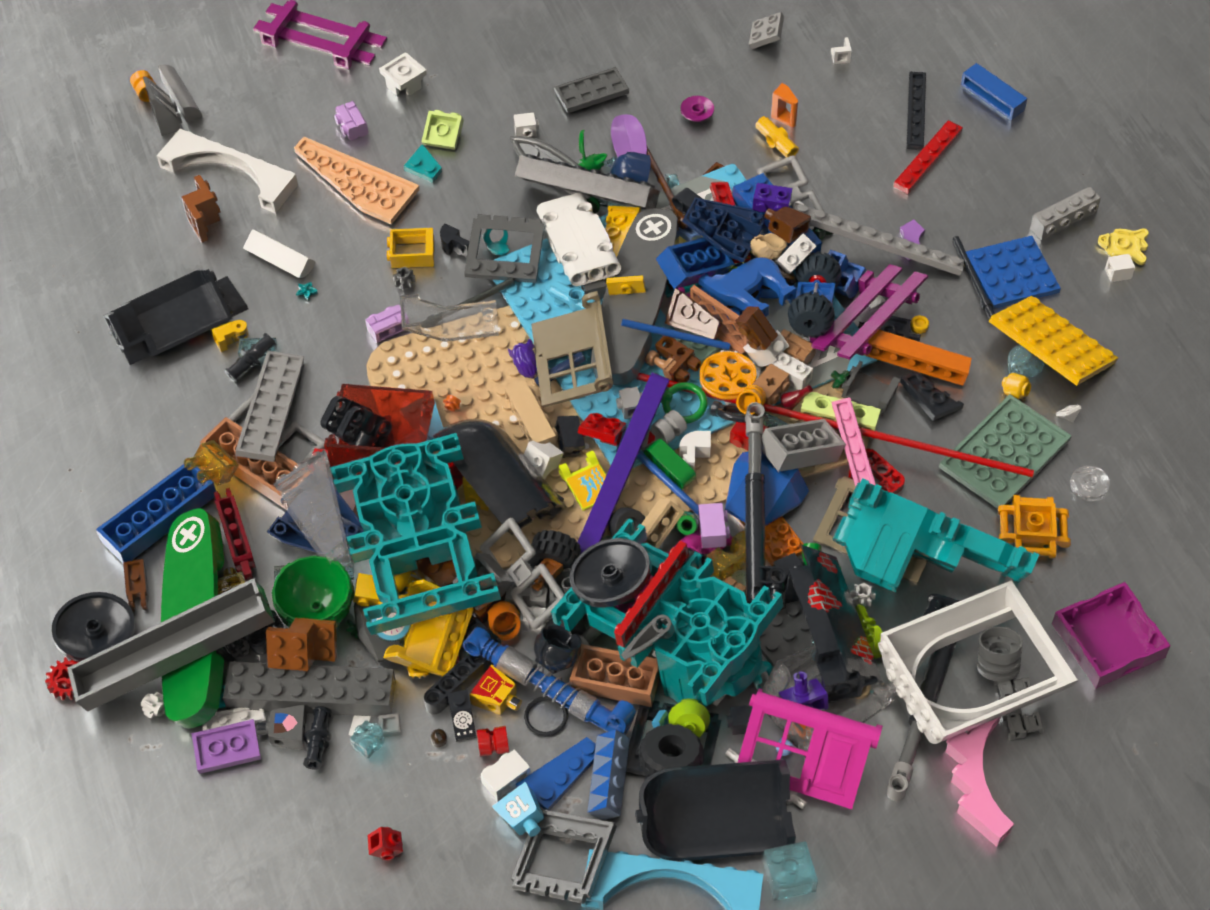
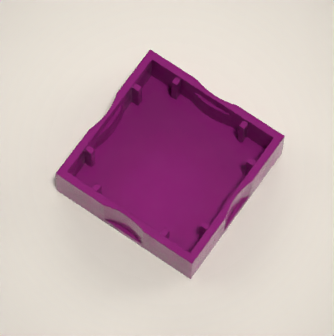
M1126 582L1104 590L1093 598L1079 601L1056 611L1052 621L1053 627L1095 689L1166 658L1171 646L1156 624L1146 615L1141 603Z

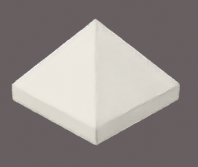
M1069 405L1056 412V416L1074 422L1081 410V406Z

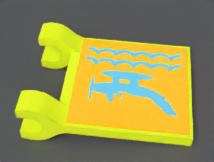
M593 450L586 453L588 466L570 473L567 464L564 463L559 465L560 470L558 471L583 511L593 507L606 478V474Z

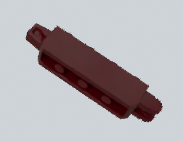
M226 488L227 497L221 498L220 493L216 491L214 492L215 504L236 572H243L245 581L253 579L251 569L256 568L234 495H232L230 488Z

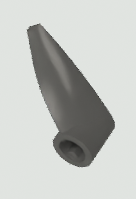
M666 615L655 617L632 640L621 656L626 660L644 651L659 639L672 637L675 627L670 618ZM664 624V625L667 626V627H666L665 629H663V628H660L661 625Z

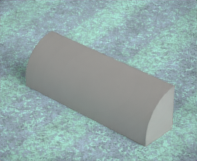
M159 65L158 69L161 80L185 121L189 122L202 117L201 111L175 68L170 65Z

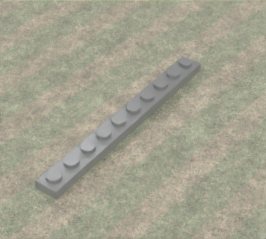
M794 202L792 209L812 216L811 226L959 276L963 271L964 259L910 242L907 239H901L889 233L842 219L839 216H834L803 204Z

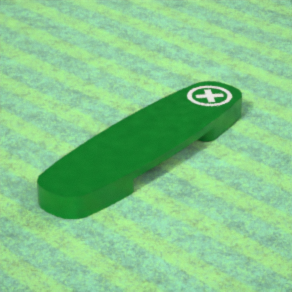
M198 508L183 513L175 519L169 529L163 571L161 622L218 596L217 572L224 565L222 534L219 521L203 509ZM215 650L162 676L165 714L170 720L189 729L205 724L216 714L219 708L224 668V658Z

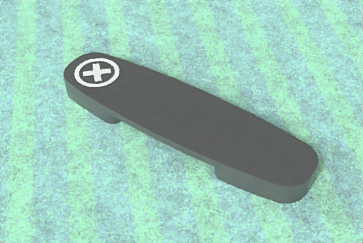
M651 208L643 210L636 215L617 256L621 265V271L617 275L610 277L643 275L646 293L609 295L607 287L605 290L601 309L613 385H625L637 378L653 342L650 332L621 326L622 319L655 325L668 284V279L656 258L668 246L679 244L677 217L675 213L667 209ZM592 348L591 363H594L596 360L594 348ZM594 367V368H593V372H594V375H595V377H596V379H597V378H598L597 367Z

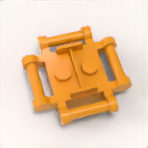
M1013 495L1012 505H1000L998 507V514L1000 515V540L1007 543H1015L1016 548L1024 543V548L1028 552H1035L1040 554L1039 556H1048L1049 558H1056V545H1059L1061 548L1071 546V539L1068 537L1067 521L1069 510L1056 508L1053 497L1045 499ZM1009 514L1014 517V534L1008 533ZM1056 517L1060 520V536H1057ZM1049 545V548H1043V546Z

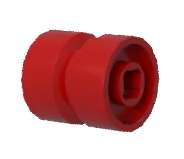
M506 726L494 727L493 731H490L488 728L477 730L480 757L491 756L493 752L497 754L509 753Z

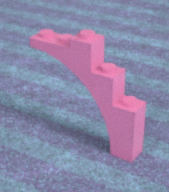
M1001 717L970 729L967 733L963 732L947 739L945 751L959 763L952 771L953 777L951 781L964 793L958 801L957 813L996 847L1011 833L1014 825L992 798L983 771L984 746Z

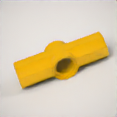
M763 116L759 118L755 127L766 137V142L771 148L776 147L786 158L792 155L795 156L798 153L799 148L788 138V133L783 127L778 128L768 117Z

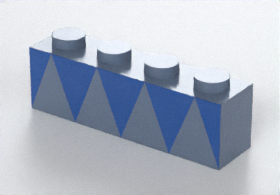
M617 730L597 735L587 813L599 820L621 816L630 738Z

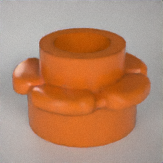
M447 395L446 399L443 400L444 407L450 411L459 410L461 400L455 396Z

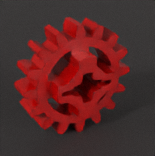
M65 657L62 663L58 660L56 661V667L50 666L52 672L46 673L48 679L45 680L49 693H52L54 698L60 696L62 701L66 697L73 700L74 693L67 668L78 663L74 660L68 661L67 657Z

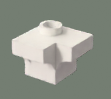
M534 440L528 443L524 453L544 480L552 470L558 468L564 454L550 442L540 444Z

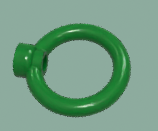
M682 382L666 389L661 401L665 414L672 410L670 403L673 394L680 390H690L696 393L700 399V407L694 414L682 416L686 424L699 420L706 412L708 406L707 396L699 386L693 383Z

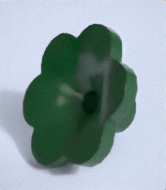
M834 370L830 375L835 379L831 387L837 389L844 383L850 372L844 370L839 374Z

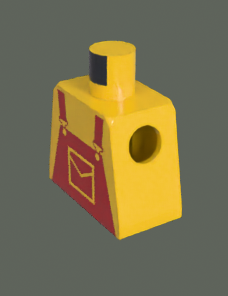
M493 665L488 668L469 694L470 703L473 706L501 715L507 707L517 711L522 704V700L516 697V684Z

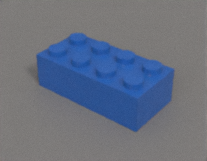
M704 238L668 246L656 258L674 289L696 284L704 274H708L710 277L716 274L724 275L735 265L730 257H727Z

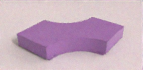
M913 219L900 227V233L903 239L920 244L919 240L924 236L925 229Z

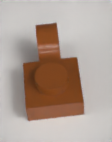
M545 558L540 563L547 567L554 579L563 571V564L553 559ZM542 575L533 581L535 583L532 585V588L537 591L542 589L545 583Z

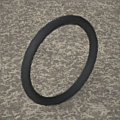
M548 696L538 697L526 707L524 713L525 724L533 733L541 736H550L560 732L568 720L567 708L564 706L562 708L564 718L558 728L543 732L535 729L530 724L528 715L532 706L540 701L553 700Z

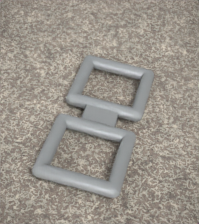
M789 156L758 169V175L764 173L767 177L766 173L792 164L800 180L784 186L793 188L791 205L798 200L801 202L810 198L814 208L824 212L813 190L801 194L799 188L807 185L808 179L796 156Z
M253 395L229 417L230 420L236 422L249 409ZM294 422L287 429L284 428L279 447L295 431L317 444L315 447L317 449H325L328 444L319 436ZM314 449L299 463V465H301L304 468L307 467V464L311 458Z
M509 518L480 546V550L482 553L490 554L499 564L489 548L511 528L526 552L506 571L517 585L510 595L532 629H538L552 616L551 610L565 594L544 564H539L534 570L531 568L528 561L535 555V550L513 518ZM542 575L557 599L535 619L520 594L535 579Z

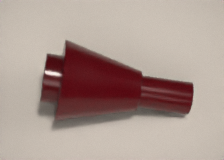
M808 385L801 390L782 394V406L793 410L804 396L813 392V388Z

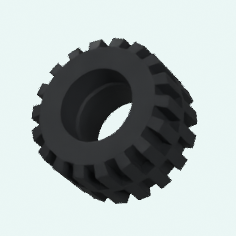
M543 530L533 537L531 545L535 550V555L528 563L534 569L545 558H549L563 564V569L572 568L574 562L581 554L580 544L574 538L562 532Z

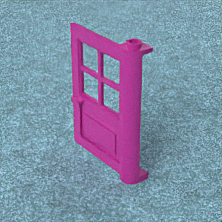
M759 688L757 694H752L749 706L753 708L737 763L751 762L757 741L778 747L779 751L776 760H781L784 749L804 755L806 759L800 779L790 776V790L852 809L870 747L877 748L883 726L879 724L876 727L779 698L763 693V689ZM765 713L787 720L781 743L758 736ZM791 721L814 728L808 751L785 744Z

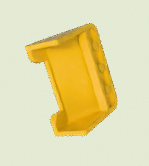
M426 580L410 582L407 595L411 596L440 587ZM431 602L428 606H434L437 602ZM473 607L411 624L404 647L400 645L389 646L383 658L397 664L444 676L455 665Z

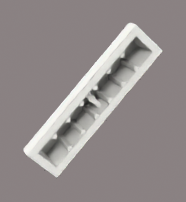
M253 229L243 247L245 250L298 278L307 276L316 261Z

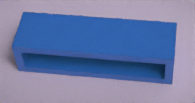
M976 63L963 72L961 85L1011 121L1025 111L1028 98L984 67Z

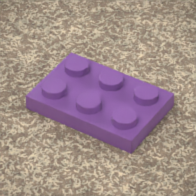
M254 719L191 733L199 774L261 760Z

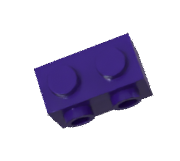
M757 183L752 210L766 213L769 208L774 211H778L784 206L790 208L793 188Z

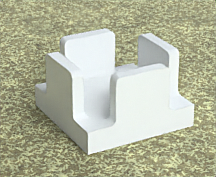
M406 52L379 68L380 73L386 79L387 88L395 95L399 94V90L401 91L405 88L406 94L412 95L422 88L421 80L427 75V70Z

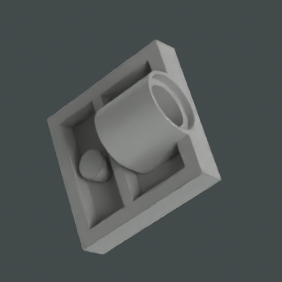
M782 12L757 19L752 23L749 39L751 49L781 39L784 22Z

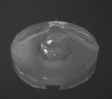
M1085 465L1077 468L1070 479V488L1077 497L1078 495L1083 497L1082 499L1086 501L1102 499L1110 486L1107 474L1095 466Z

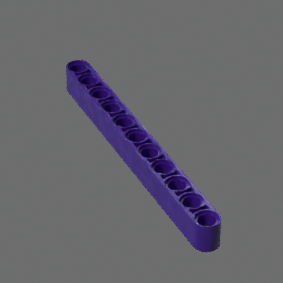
M653 372L650 374L579 537L578 543L580 544L581 554L592 545L601 542L610 517L615 510L670 381L669 378Z

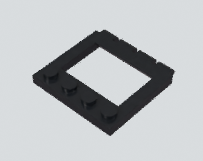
M654 700L652 707L639 705L629 742L626 772L646 776L640 767L639 749L647 720L653 721L659 710H667L669 715L671 709L675 706L674 704L664 702L661 708L659 707L660 701ZM709 712L710 724L705 731L707 732V737L703 750L702 765L712 764L721 727V720L718 719L719 714Z

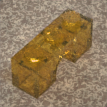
M745 529L732 538L730 550L733 554L726 553L718 547L706 555V558L708 557L713 561L714 573L710 577L723 581L727 577H732L737 570H742L746 567Z

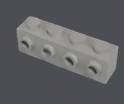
M1088 187L1034 214L1030 229L1040 240H1043L1096 213L1101 197L1091 187Z

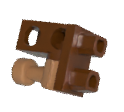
M663 336L655 344L657 352L651 350L645 358V363L648 365H657L661 368L666 378L681 383L690 380V373L687 372L689 368L698 371L701 367V360L695 356L694 350L668 336ZM659 356H661L662 358L666 357L667 360L665 361L659 358Z

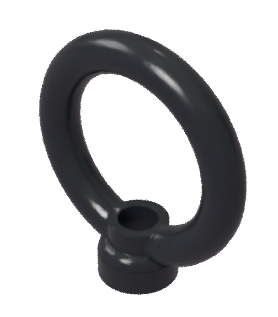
M718 401L712 403L710 409L712 416L746 423L745 414L740 412L737 406L723 405Z

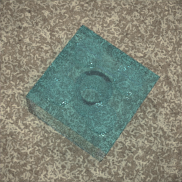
M806 841L764 850L762 861L774 901L816 892L818 879Z

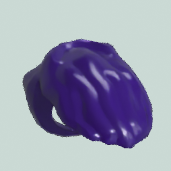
M528 339L526 344L518 343L514 345L513 350L508 348V352L518 372L525 378L533 379L537 374V365L533 351L534 344L531 339Z

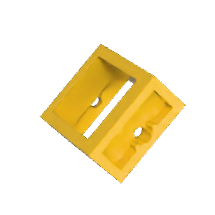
M433 228L390 229V237H387V247L390 248V250H387V261L391 262V268L434 266ZM426 243V253L396 254V244Z

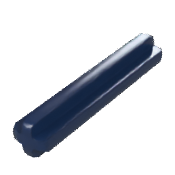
M582 352L573 355L574 367L585 362L586 359ZM569 358L549 369V374L569 370ZM537 376L534 380L537 386L539 387V380Z

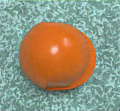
M507 601L496 602L490 607L487 612L490 630L503 641L513 639L520 630V613L517 607ZM516 625V628L510 634L501 635L497 633L509 631Z

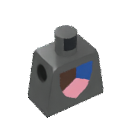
M297 705L272 710L269 722H258V735H268L270 744L275 747L304 750V735L306 733L307 721L305 706Z

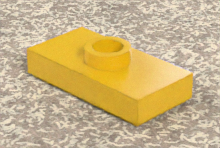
M643 275L607 278L606 284L609 295L646 293Z

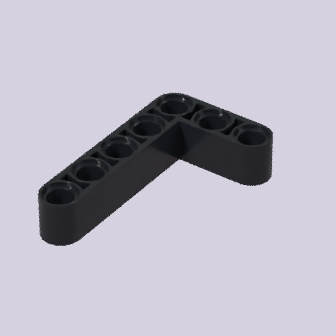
M471 615L464 640L476 627H480L490 634L491 640L493 639L495 643L498 642L502 645L501 639ZM467 654L425 692L424 702L427 712L434 715L442 712L449 705L447 693L466 690L493 665L491 660L488 661L487 657L483 658L482 655L472 656ZM477 660H482L480 663H475ZM449 686H450V687H453L452 689H449V690L445 689L446 687H449ZM432 700H438L436 703H430Z

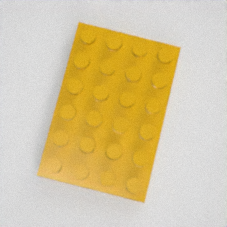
M1033 296L992 315L989 320L992 325L1076 386L1112 366L1118 360V357L1111 350L1101 346L1097 340L1087 336L1081 329L1073 326L1067 319L1059 316L1052 308L1045 306L1038 298Z

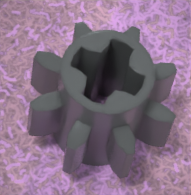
M406 267L396 269L397 274H393L395 286H399L403 290L412 287V282H416L413 270H409Z

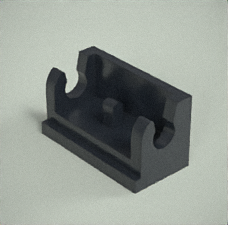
M578 416L557 417L555 429L558 434L559 449L564 453L562 458L580 456V451L574 450L585 449L583 435L578 433L580 426Z

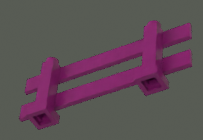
M295 0L287 1L284 6L271 3L265 12L276 17L271 23L259 20L253 27L254 31L260 33L262 44L276 48L279 44L278 38L327 52L333 55L335 66L348 70L352 66L351 60L370 65L376 57L373 53L358 49L362 42L382 48L387 41V37L369 32L370 24L366 21L359 22L356 28L297 11L298 3ZM289 21L348 39L342 45L286 28V25Z
M889 264L877 278H874V272L868 270L858 280L860 295L833 322V325L825 334L816 338L809 336L810 343H812L811 347L821 351H825L829 346L839 348L837 356L849 360L855 354L864 356V354L869 355L872 345L868 344V340L904 303L911 305L918 303L920 293H917V289L925 282L928 275L914 272L902 285L891 282L903 271L901 267ZM879 295L889 298L853 336L843 333Z

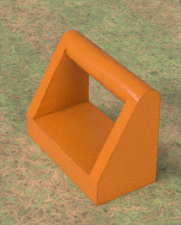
M781 83L772 95L771 117L790 127H795L798 99L787 85ZM786 102L791 104L790 112L786 108Z

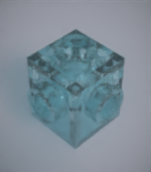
M365 720L362 725L356 727L350 738L352 748L369 759L384 744L382 728L376 723L371 724Z

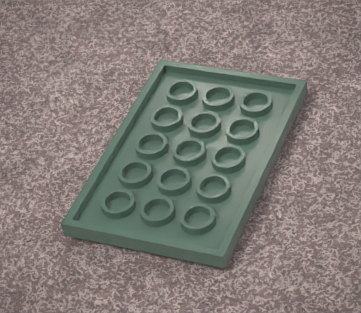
M1009 394L953 450L1034 470V478L1070 441L1071 435ZM947 456L939 464L940 469L997 509L1000 505H1007L1013 499V495H1017L1033 479L1032 477Z

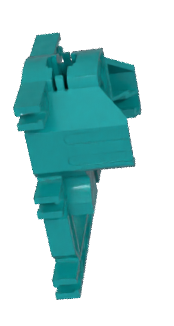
M457 433L417 444L407 443L390 446L370 457L331 467L332 475L335 478L334 484L338 493L353 489L359 521L364 530L362 533L347 537L350 555L354 563L370 559L369 563L376 593L380 602L383 603L363 609L364 616L368 621L366 625L371 635L501 599L494 573L476 577L478 574L469 540L465 533L482 528L475 501L463 505L460 504V498L449 465L447 464L464 459ZM429 557L432 565L453 559L458 583L399 598L394 575L418 569L416 562L418 559ZM494 585V589H489V590L481 591L482 589H485V588H488V587ZM470 591H477L474 595H468ZM431 602H437L434 606H428ZM391 613H396L394 617H388ZM381 617H383V618L380 619V620H377V621H374V622L370 623V622H371V619H376V618H381Z
M862 478L860 483H857L849 501L848 516H843L833 537L834 542L846 548L856 576L895 593L911 556L930 562L950 573L956 569L962 556L989 569L1001 572V576H1008L1013 581L1020 583L1032 573L1040 555L1035 552L1030 553L1022 546L1016 548L987 533L961 524L959 519L947 517L943 512L938 514L899 495L881 489L882 486L878 484L875 486Z
M629 518L612 539H629L642 545L650 558L652 565L651 575L654 577L658 572L660 564L665 562L669 554L648 543H644L648 539L645 526L639 524L636 531L634 521ZM695 551L685 565L678 570L626 646H618L620 659L626 661L621 654L641 630L658 615L668 616L675 627L673 636L668 639H659L644 651L631 657L630 663L638 668L651 650H655L664 696L674 699L677 703H680L682 699H696L707 707L725 694L737 696L753 682L763 661L760 636L782 609L783 600L782 594L778 592L773 594L775 598L772 600L769 588L763 586L750 604L747 603L745 592L715 577H710L714 573L712 559L707 557L706 562L702 566V555ZM572 587L551 610L554 624L560 626L562 624L561 620H563L565 629L569 632L587 614L590 626L616 639L614 634L616 626L626 616L625 613L614 607L599 608L581 602L574 594ZM663 624L660 628L665 629L667 626Z

